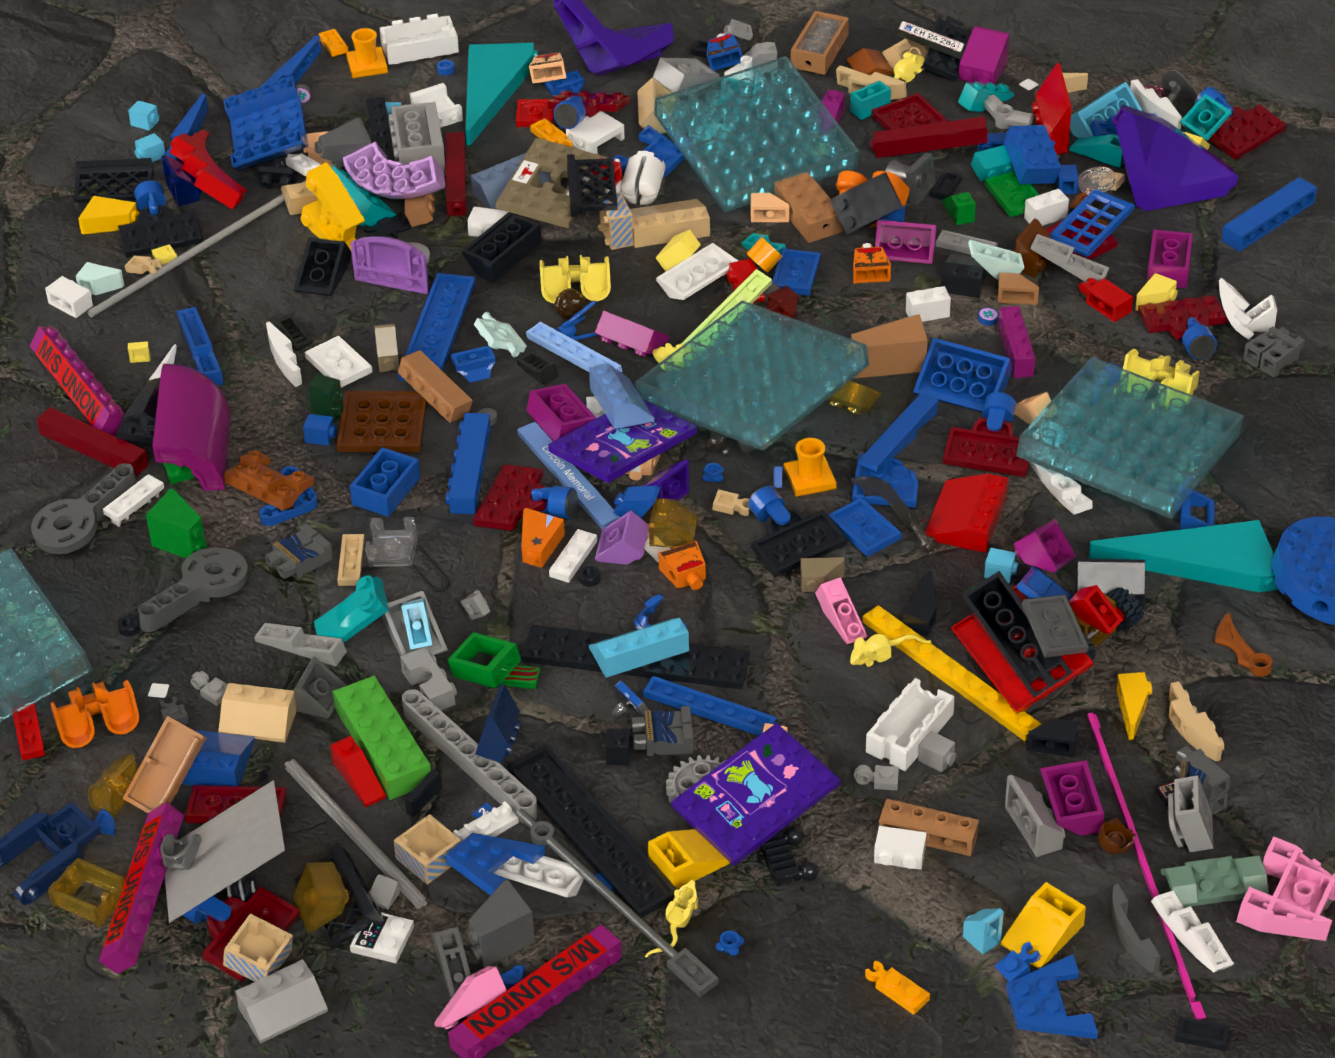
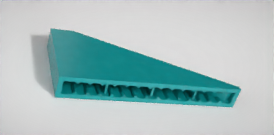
M534 43L469 45L466 105L467 145H471L530 74L529 65L533 58L538 56V51L534 50Z
M1259 520L1090 541L1089 559L1145 560L1146 571L1254 592L1279 590L1274 582L1275 575L1271 572V561L1274 553Z

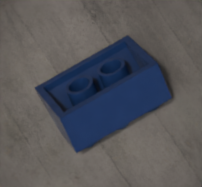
M503 684L499 686L475 755L501 764L504 756L510 755L522 722L517 720L520 710Z

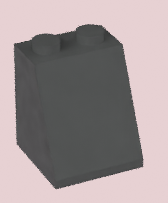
M508 879L502 882L468 920L469 932H467V935L471 942L469 952L475 961L478 960L483 968L535 943L532 910Z

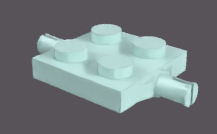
M485 312L482 315L483 319H476L475 327L491 348L506 349L513 357H517L520 352H524L526 344L510 324L495 320L489 312Z

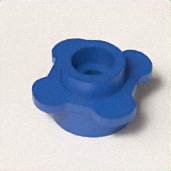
M709 463L703 468L705 474L702 476V479L704 481L721 482L723 480L722 473L724 468L719 464Z
M725 931L721 934L720 942L716 944V949L719 952L724 951L731 956H735L739 953L740 945L744 944V939L734 931Z

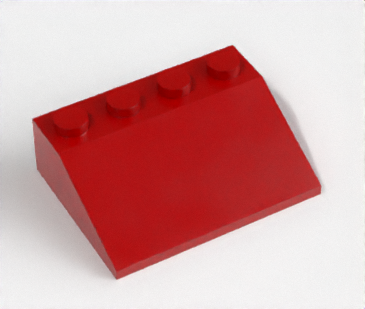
M1056 63L1035 95V102L1032 103V113L1035 114V125H1045L1050 140L1055 141L1056 154L1068 153L1072 107L1061 65Z
M987 473L946 480L923 539L986 553L1007 499L1009 478Z

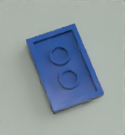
M782 248L781 255L783 257L778 261L772 284H777L782 293L810 296L821 260V253Z
M859 498L828 514L845 537L867 557L901 539L902 533L863 498Z

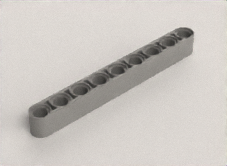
M412 689L403 693L402 705L404 716L497 802L502 805V802L505 801L515 814L519 809H523L534 820L537 819L536 797L498 762L475 755L478 744L421 692Z

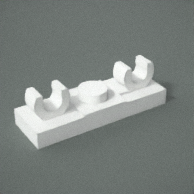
M148 474L103 508L104 515L111 518L113 524L118 527L121 526L120 522L125 519L127 521L131 513L147 502L150 503L152 497H158L159 492L164 489V483Z
M504 801L500 807L492 808L491 812L484 814L469 824H464L462 829L454 830L453 833L461 839V842L471 833L496 837L518 824L519 818Z

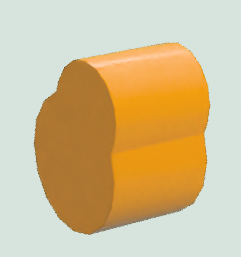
M762 237L746 253L767 273L783 257Z

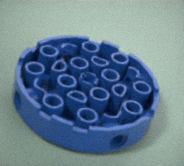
M1335 517L1305 518L1293 523L1283 532L1271 561V572L1275 575L1274 582L1282 595L1287 594L1293 600L1292 604L1296 608L1319 621L1335 625Z

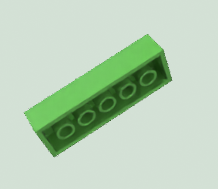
M375 675L333 691L337 714L349 734L363 751L389 800L412 792L431 772V767Z

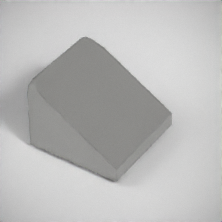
M380 874L377 875L370 891L377 906L389 910L400 894L398 881Z

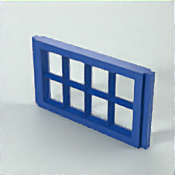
M1095 189L1050 233V237L1055 241L1074 247L1073 252L1088 257L1133 212L1135 205ZM1095 200L1106 204L1101 210L1090 206ZM1110 206L1121 210L1117 216L1105 211ZM1085 210L1097 214L1092 220L1081 216ZM1101 216L1112 220L1108 226L1096 221ZM1075 220H1079L1087 225L1081 230L1071 224ZM1091 226L1103 230L1098 236L1086 232ZM1066 229L1077 233L1073 239L1061 234ZM1081 236L1093 240L1088 246L1077 242Z
M1035 566L1031 567L1016 586L1020 592L1030 599L1066 595L1069 602L1073 598L1070 592Z

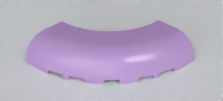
M374 142L343 157L345 168L352 179L364 190L379 197L410 199L425 196L445 188L443 169L433 156L410 162L409 165H402L401 162L387 160L385 153Z

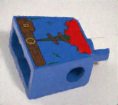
M718 34L716 38L708 41L707 59L712 70L715 71L741 63L740 59L743 55L740 45L733 34Z

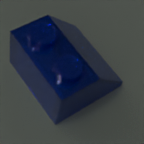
M163 155L162 162L166 185L178 207L200 201L199 193H201V189L194 186L195 177L181 169L184 165L183 163Z

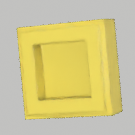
M170 244L152 250L153 257L160 259L162 265L177 258V254Z
M148 342L128 343L130 363L151 361Z

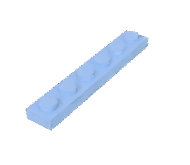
M542 322L526 331L527 338L588 372L590 367H595L599 364H610L622 372V367L618 363Z

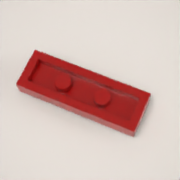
M34 701L11 706L22 761L45 756Z

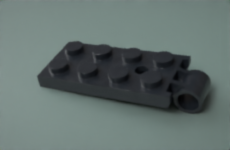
M939 16L933 31L968 44L972 30L964 29V22L950 16L942 20V17ZM928 47L922 68L956 81L959 75L961 59Z

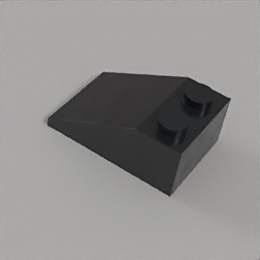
M887 172L861 183L830 200L846 235L859 233L878 222V220L903 207Z
M309 237L294 291L332 296L346 272L350 260L351 250L346 242Z
M951 253L945 261L942 270L941 287L945 286L948 294L980 298L987 270L972 256Z

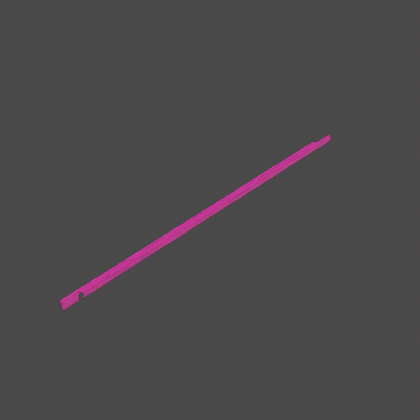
M1088 713L1087 716L1093 730V736L1126 828L1132 829V833L1137 835L1100 734L1099 728L1101 727L1096 714ZM1136 836L1133 847L1153 899L1159 895L1139 838ZM1157 911L1195 1019L1202 1020L1206 1016L1201 1002H1195L1194 997L1196 995L1173 932Z

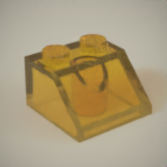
M832 375L824 398L831 400L829 404L839 408L842 405L848 406L847 411L859 415L860 411L867 413L882 393Z
M657 498L653 504L649 524V545L675 548L694 542L697 516L677 500Z
M128 754L114 761L95 784L90 786L87 791L90 808L99 812L101 809H104L114 817L126 804L127 801L122 798L137 772L133 754Z
M334 862L306 863L293 898L297 908L300 909V915L307 932H313L342 914L349 895L343 886L341 875L337 872Z

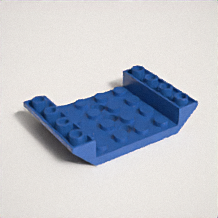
M293 76L282 78L274 83L265 84L262 87L247 90L245 93L224 99L225 112L231 122L234 153L230 154L234 169L239 171L309 147L302 101Z

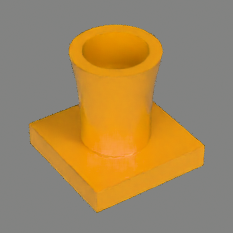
M369 28L354 31L351 37L355 51L346 52L352 78L388 73L382 47L376 48L377 33Z
M805 438L800 440L796 444L798 460L784 463V471L796 497L836 489V480L824 456L825 445L819 439Z

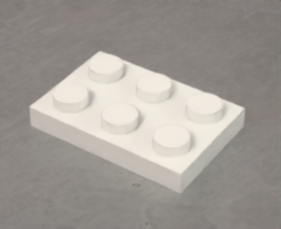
M340 336L305 351V358L338 389L372 373V366Z

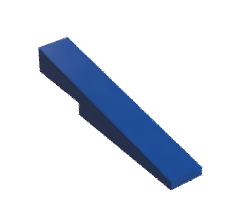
M315 36L260 87L293 76L297 84L322 51L320 36Z
M201 94L170 135L171 142L175 136L183 133L188 136H193L195 132L198 133L208 112L206 94ZM170 146L161 158L163 173L177 176L184 162L170 153L172 148Z
M196 307L176 311L196 369L209 377L217 386L223 385L221 369Z
M920 393L859 459L858 465L876 472L917 438V431L937 414L939 400Z

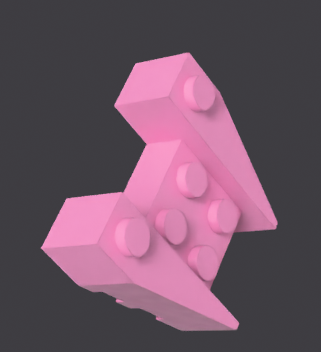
M1273 836L1265 853L1263 866L1267 874L1280 879V882L1273 896L1249 887L1241 903L1236 922L1260 932L1326 941L1332 920L1321 915L1328 899L1335 901V873L1331 875L1321 867L1319 861L1309 859L1298 846Z

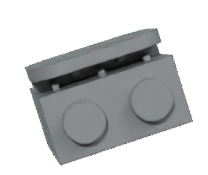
M1198 775L1174 779L1175 793L1168 794L1170 829L1177 847H1184L1185 841L1189 852L1213 849L1212 811Z

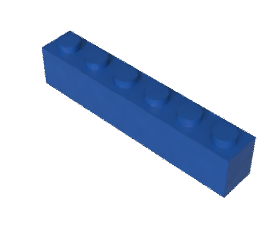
M1300 177L1289 182L1282 189L1277 190L1268 198L1252 206L1248 211L1240 214L1231 222L1226 223L1222 229V242L1239 252L1315 203L1317 187Z
M465 413L464 420L460 421L459 425L461 435H457L458 449L454 450L455 463H452L451 475L453 477H449L448 486L450 492H446V505L450 506V513L476 514L491 432L490 414Z

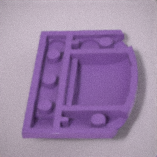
M383 236L364 237L351 242L356 281L424 294L429 293L426 255L413 245L399 239Z

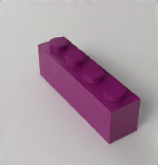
M1020 306L1001 307L999 309L998 327L1007 358H1010L1012 362L1013 378L1034 376L1035 356Z

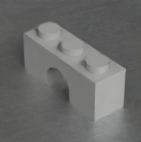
M422 647L400 656L402 673L411 686L423 683L420 684V692L440 710L456 705L455 695L457 691L453 682L449 683L444 669L438 667L433 654H429L427 649Z

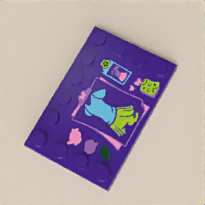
M643 399L654 417V422L614 429L606 414H603L597 419L548 444L549 452L609 483L697 434V426Z
M775 723L671 801V807L735 866L840 785V779L778 723Z

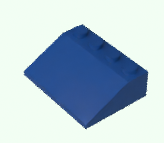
M933 338L913 394L919 395L921 393L945 403L983 412L986 397L995 392L1003 393L1013 369L1011 359Z
M195 730L207 737L186 774L182 785L239 786L255 742V736Z

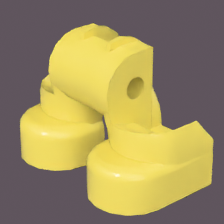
M580 255V265H569L568 256L566 258H559V265L544 266V261L540 260L541 292L546 301L550 303H555L559 293L568 288L571 289V283L581 282L582 294L590 301H601L610 293L609 256L604 258L605 263L590 264V257H582Z
M1136 349L1129 351L1126 354L1121 375V386L1127 395L1135 398L1143 397L1152 389L1156 381L1160 383V403L1166 409L1178 411L1190 402L1193 391L1198 386L1200 371L1190 375L1191 365L1185 364L1184 360H1179L1175 368L1169 366L1171 360L1169 355H1160L1158 358L1149 361L1138 357L1139 352Z

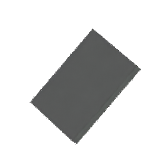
M1066 595L1023 600L1022 607L1045 658L1086 653L1089 646Z

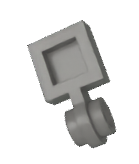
M203 671L195 672L190 680L192 686L197 690L201 689V697L216 706L220 705L228 684L216 677L210 681L208 675Z
M859 765L854 770V779L861 785L874 782V789L897 790L899 767L876 765L875 772H872L869 766Z

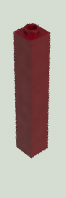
M984 116L873 132V140H870L871 151H875L876 158L988 143V130Z
M464 132L446 133V204L448 216H467Z
M50 407L37 418L41 435L108 466L116 468L123 463L130 464L136 477L149 466L146 450L122 439H116L115 436Z

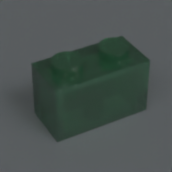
M317 374L308 386L312 414L333 417V423H335L339 416H342L344 406L340 380Z

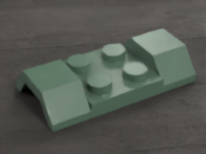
M1232 856L1185 862L1184 866L1161 869L1162 876L1166 875L1171 891L1175 892L1183 907L1244 899L1249 887L1266 894L1269 893L1267 873L1260 856L1235 859Z

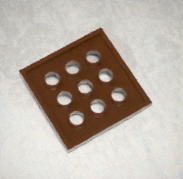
M346 391L337 440V452H378L382 447L395 452H420L427 400L417 391Z

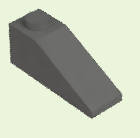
M458 927L436 932L432 938L451 999L464 980L471 975Z

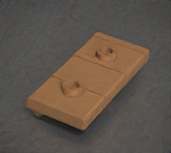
M167 716L122 799L146 813L166 802L171 804L207 737Z

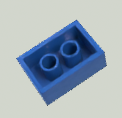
M1045 125L1010 126L1003 142L1019 184L1055 183L1062 167Z
M382 447L350 485L352 505L389 517L420 479L419 459Z

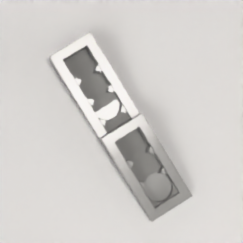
M1037 234L1031 245V250L1085 282L1089 278L1100 281L1107 277L1109 267L1073 254L1074 247Z
M264 623L254 637L256 642L310 659L316 657L320 662L337 666L347 652L341 638L304 634L302 627Z

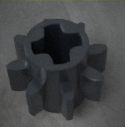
M248 875L243 876L226 887L228 897L238 898L242 901L249 900L252 897L251 893L256 892L255 883L248 880Z

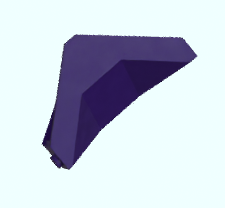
M554 0V9H556L589 72L597 75H603L661 56L663 51L674 42L673 24L671 23L615 30L602 25L582 0Z
M1122 105L1112 121L1117 130L1135 205L1144 211L1226 196L1229 190L1237 184L1239 176L1231 167L1165 119L1126 105Z

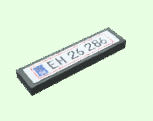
M903 19L899 20L894 31L895 35L958 59H962L967 43Z

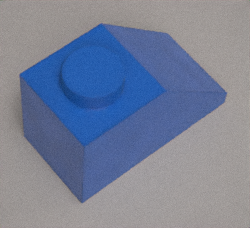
M628 487L624 493L620 492L614 501L616 507L613 513L622 517L629 511H633L642 518L655 503L660 487Z

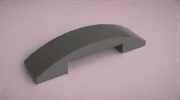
M1115 884L1111 901V920L1114 931L1128 954L1145 969L1156 973L1159 968L1160 955L1150 938L1139 939L1127 918L1129 901L1119 884Z

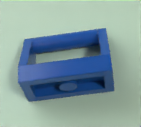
M1182 488L1180 530L1214 526L1215 501L1191 488ZM1190 506L1206 507V522L1190 515Z

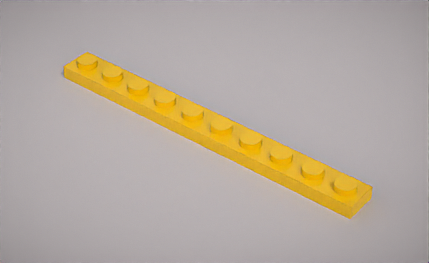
M879 605L863 615L862 622L878 634L886 636L889 640L910 634L926 640ZM911 638L894 645L1026 742L1028 740L1030 730L1042 725L1025 711L1016 715L999 692L933 644L922 643Z

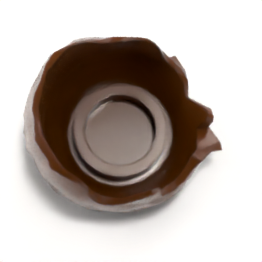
M1115 818L1102 824L1099 829L1098 843L1104 852L1120 855L1132 847L1134 838L1137 835L1132 833V829H1126L1119 822V819Z

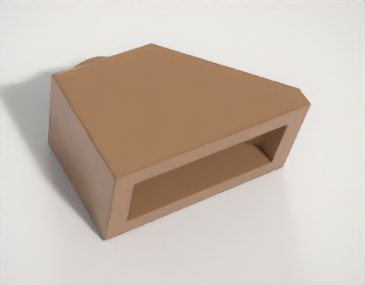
M999 273L998 303L1038 304L1039 287L1019 273Z

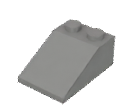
M660 58L653 78L670 89L676 96L689 95L691 92H695L718 80L720 75L697 58Z
M423 591L387 603L389 611L382 615L386 629L400 656L420 649L410 650L401 605L403 602L425 598L433 643V645L426 646L425 648L429 654L434 656L448 651Z

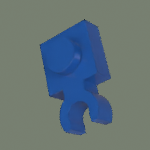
M1027 942L1022 946L1019 954L1012 950L995 965V968L1010 982L1031 971L1028 964L1037 962L1041 955L1038 950L1029 955L1028 952L1033 949V946L1030 942Z

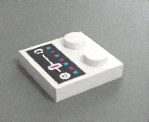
M381 913L385 921L378 926L371 923L358 932L350 945L351 953L397 964L414 928V921Z

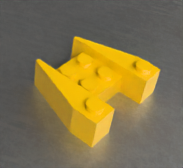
M326 162L307 171L306 186L309 191L316 195L318 200L302 207L301 221L318 238L344 241L351 250V242L356 240V226L365 222V219L338 175Z

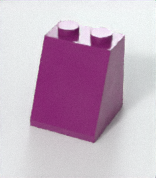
M974 26L959 64V80L972 83L977 81L982 84H987V82L995 84L1007 65L1009 33Z

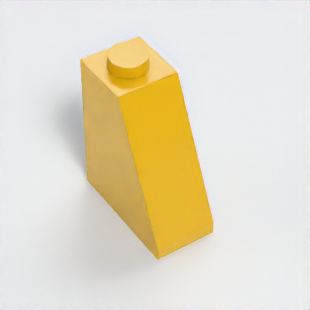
M93 196L78 218L81 234L119 231L118 226L137 222L139 211H137L135 202Z

